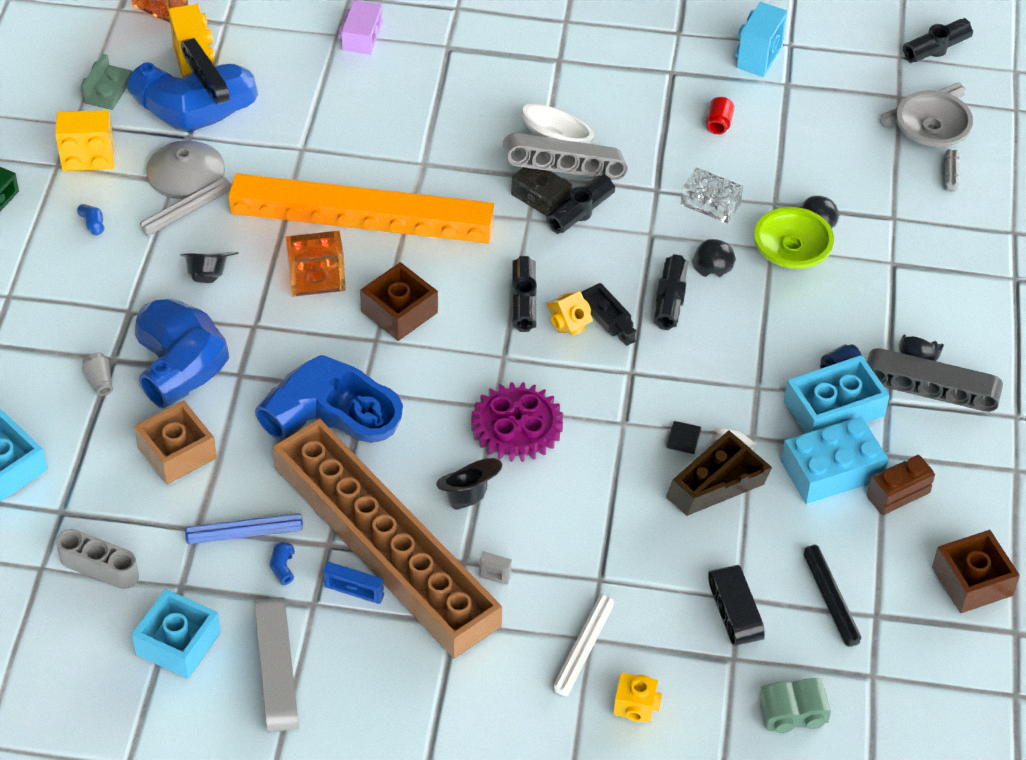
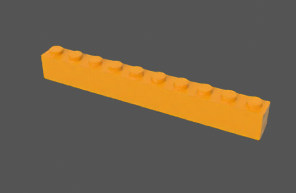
M235 173L229 193L231 214L479 243H490L494 223V203L256 175Z

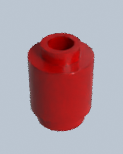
M716 97L711 100L706 117L707 129L711 133L721 135L730 128L735 108L731 100L726 97Z

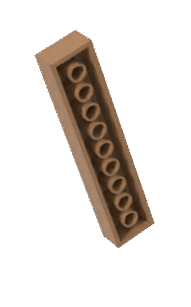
M320 418L273 446L275 469L377 577L384 579L383 584L453 659L502 627V606Z

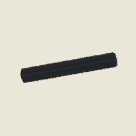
M816 544L807 546L804 549L803 555L845 645L848 647L858 645L861 640V634L819 546Z

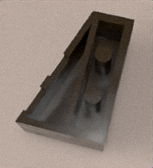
M728 430L672 480L666 498L686 516H689L764 485L772 466Z

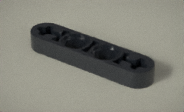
M192 38L181 41V49L186 62L213 102L217 105L229 101L230 95L225 81L196 39Z

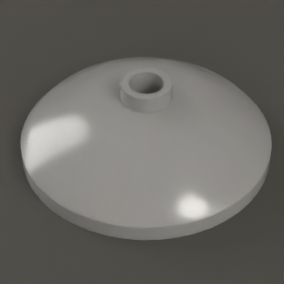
M926 90L910 94L901 101L896 113L897 124L901 131L913 141L929 147H948L958 144L968 137L973 125V116L968 106L959 98L941 91Z
M192 140L177 141L165 145L151 156L147 164V178L153 189L164 196L175 199L186 198L224 176L225 172L223 158L216 149L205 143Z

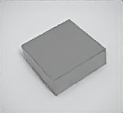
M483 551L480 558V577L508 585L511 578L512 559Z

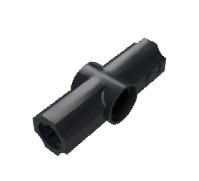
M966 18L947 25H932L927 34L903 44L902 51L904 52L905 59L911 64L929 56L941 57L945 55L948 47L972 37L973 29L971 23Z
M605 174L602 176L598 175L584 187L573 188L570 192V198L547 215L546 222L551 230L556 234L564 233L578 221L590 219L592 210L615 193V185L611 178Z
M673 254L671 257L666 258L663 276L659 279L654 324L663 330L677 327L680 306H683L685 280L689 261L685 260L682 255Z
M519 256L518 259L512 261L513 327L518 329L519 332H529L531 329L536 328L537 325L536 261L532 260L529 256Z

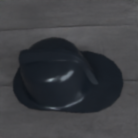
M239 252L180 254V256L185 257L187 271L192 276L193 281L213 283L218 277L222 276L227 256L237 255Z
M496 458L478 460L456 472L441 477L437 480L436 486L438 489L446 491L453 509L465 508L474 505L484 498L487 491V481L502 470L503 464Z

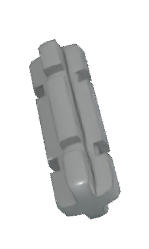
M948 149L946 151L944 160V188L946 191L951 190L955 192L958 190V150Z

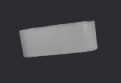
M65 530L57 536L56 545L60 561L65 567L122 589L133 587L138 582L139 574L136 558L131 551L78 530Z

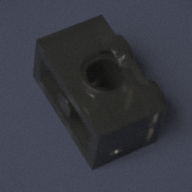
M522 167L512 176L511 195L545 216L570 198L572 184L551 171Z

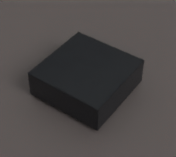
M674 421L668 438L667 448L695 454L701 434V427Z

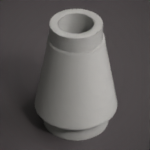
M92 353L83 359L82 371L97 395L105 396L113 391L108 358L104 357L102 353Z

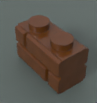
M920 455L909 458L908 461H903L871 476L867 497L880 514L885 515L929 494L932 489L935 473Z

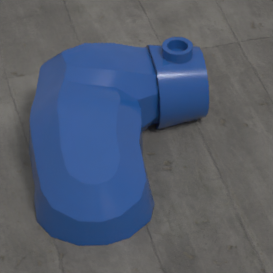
M146 62L133 71L127 85L129 93L144 108L150 110L157 118L170 126L188 133L215 124L235 111L248 107L255 102L258 96L254 75L248 69L236 64H223L215 67L225 81L230 95L229 101L217 105L213 102L194 72L182 78L173 77L168 72L154 66V64Z
M174 299L154 300L145 304L139 310L135 324V336L141 345L159 357L139 376V382L150 401L159 408H165L189 395V392L204 385L219 373L228 361L229 352L226 339L204 311Z
M320 355L304 362L287 374L280 384L274 387L256 407L255 415L264 430L280 440L304 426L307 420H318L320 418L328 427L340 429L359 441L374 443L386 440L395 433L402 418L403 404L397 393L386 386L378 384L359 369Z

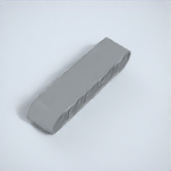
M520 133L509 134L503 140L502 146L508 161L514 166L595 178L598 175L602 176L605 174L611 180H619L628 172V166L621 151L614 147Z
M285 597L254 601L267 733L299 729Z

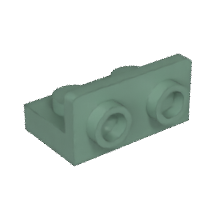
M102 54L98 61L94 62L87 78H84L82 81L81 91L84 94L85 104L113 110L127 89L129 77L133 73L132 70L109 65L108 55Z

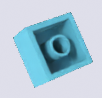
M760 2L755 10L750 11L746 25L742 24L738 32L740 43L735 53V57L738 58V69L762 77L766 75L782 49L787 10Z
M165 589L132 633L135 654L189 679L221 633L218 612Z

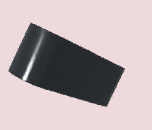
M740 565L710 570L708 572L709 586L731 644L737 646L764 640V625Z

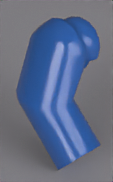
M86 204L79 205L77 213L85 218L86 227L91 231V234L100 235L103 233L105 228L102 224L103 214L101 210Z
M285 542L278 543L274 547L269 563L270 568L282 585H287L294 580V575L286 563L288 559L293 557L291 554H295V549L292 544Z

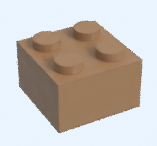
M184 400L134 426L138 449L167 485L217 458L214 436Z

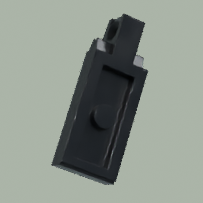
M598 283L581 292L591 308L590 314L610 335H618L619 340L626 346L636 342V330L633 328L634 323L631 320V314L602 283Z

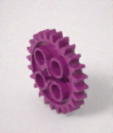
M510 382L509 388L506 389L502 384H499L498 392L490 388L489 397L481 395L480 402H475L474 411H472L471 430L474 431V439L480 440V448L488 446L489 455L497 451L498 459L503 458L506 454L509 455L510 462L514 460L515 456H519L521 462H524L525 455H529L535 460L536 452L546 455V447L554 449L555 441L560 440V432H563V412H560L559 403L554 404V396L546 397L545 389L536 392V385L526 389L525 382H522L520 387L516 388L514 383Z

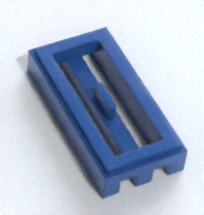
M327 561L323 569L326 588L381 604L384 597L383 578Z

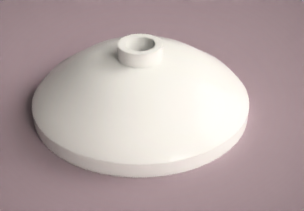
M527 104L521 111L524 124L535 136L588 144L592 142L594 137L592 129L587 124L557 108L541 104Z

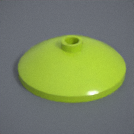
M783 207L766 213L758 220L754 230V242L758 251L770 262L785 268L802 269L815 266L823 262L830 255L834 244V233L828 222L820 215L803 208Z

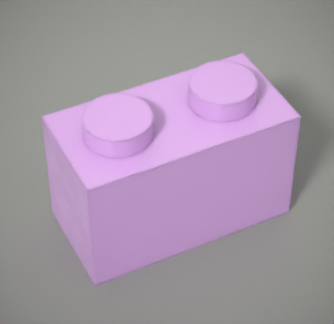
M353 0L351 8L346 10L345 24L340 26L338 38L342 40V50L371 55L383 23L382 4Z

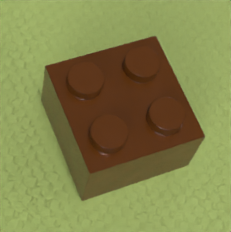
M401 262L360 289L361 312L397 341L438 313V291Z
M991 530L938 546L932 569L960 614L1013 596L1020 574Z

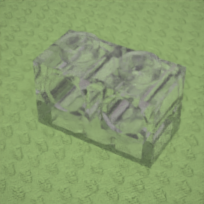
M696 167L682 187L681 205L728 223L741 204L743 185Z

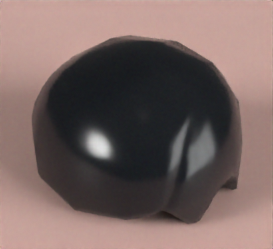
M810 196L800 206V208L820 215L828 222L831 228L835 227L840 215L837 205L827 197Z
M719 239L703 241L696 249L692 259L694 269L704 277L711 273H716L718 277H721L733 269L736 261L733 248L728 243Z
M905 334L899 342L901 353L933 361L939 359L944 344H938L937 341L930 343L919 337H906Z

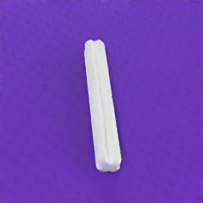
M605 595L598 597L554 682L553 690L556 694L562 696L569 695L613 608L614 600L611 597Z

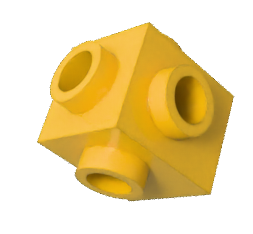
M581 291L567 292L546 303L551 314V323L559 333L570 332V335L578 334L586 329L584 325L593 321L590 314L591 308L583 298Z
M621 672L615 697L614 715L628 718L634 722H651L653 711L659 712L662 693L657 692L658 680L646 675H632Z

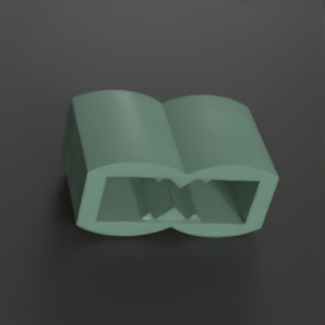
M806 678L792 683L776 682L761 687L759 698L768 731L786 733L797 726L817 729L829 722L831 710L821 678Z

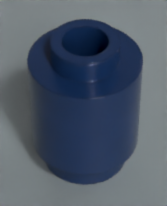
M844 344L821 357L820 369L862 354L855 345Z

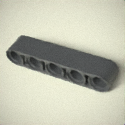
M881 348L872 349L868 354L866 362L884 388L986 412L994 411L999 406L1003 382L995 375Z

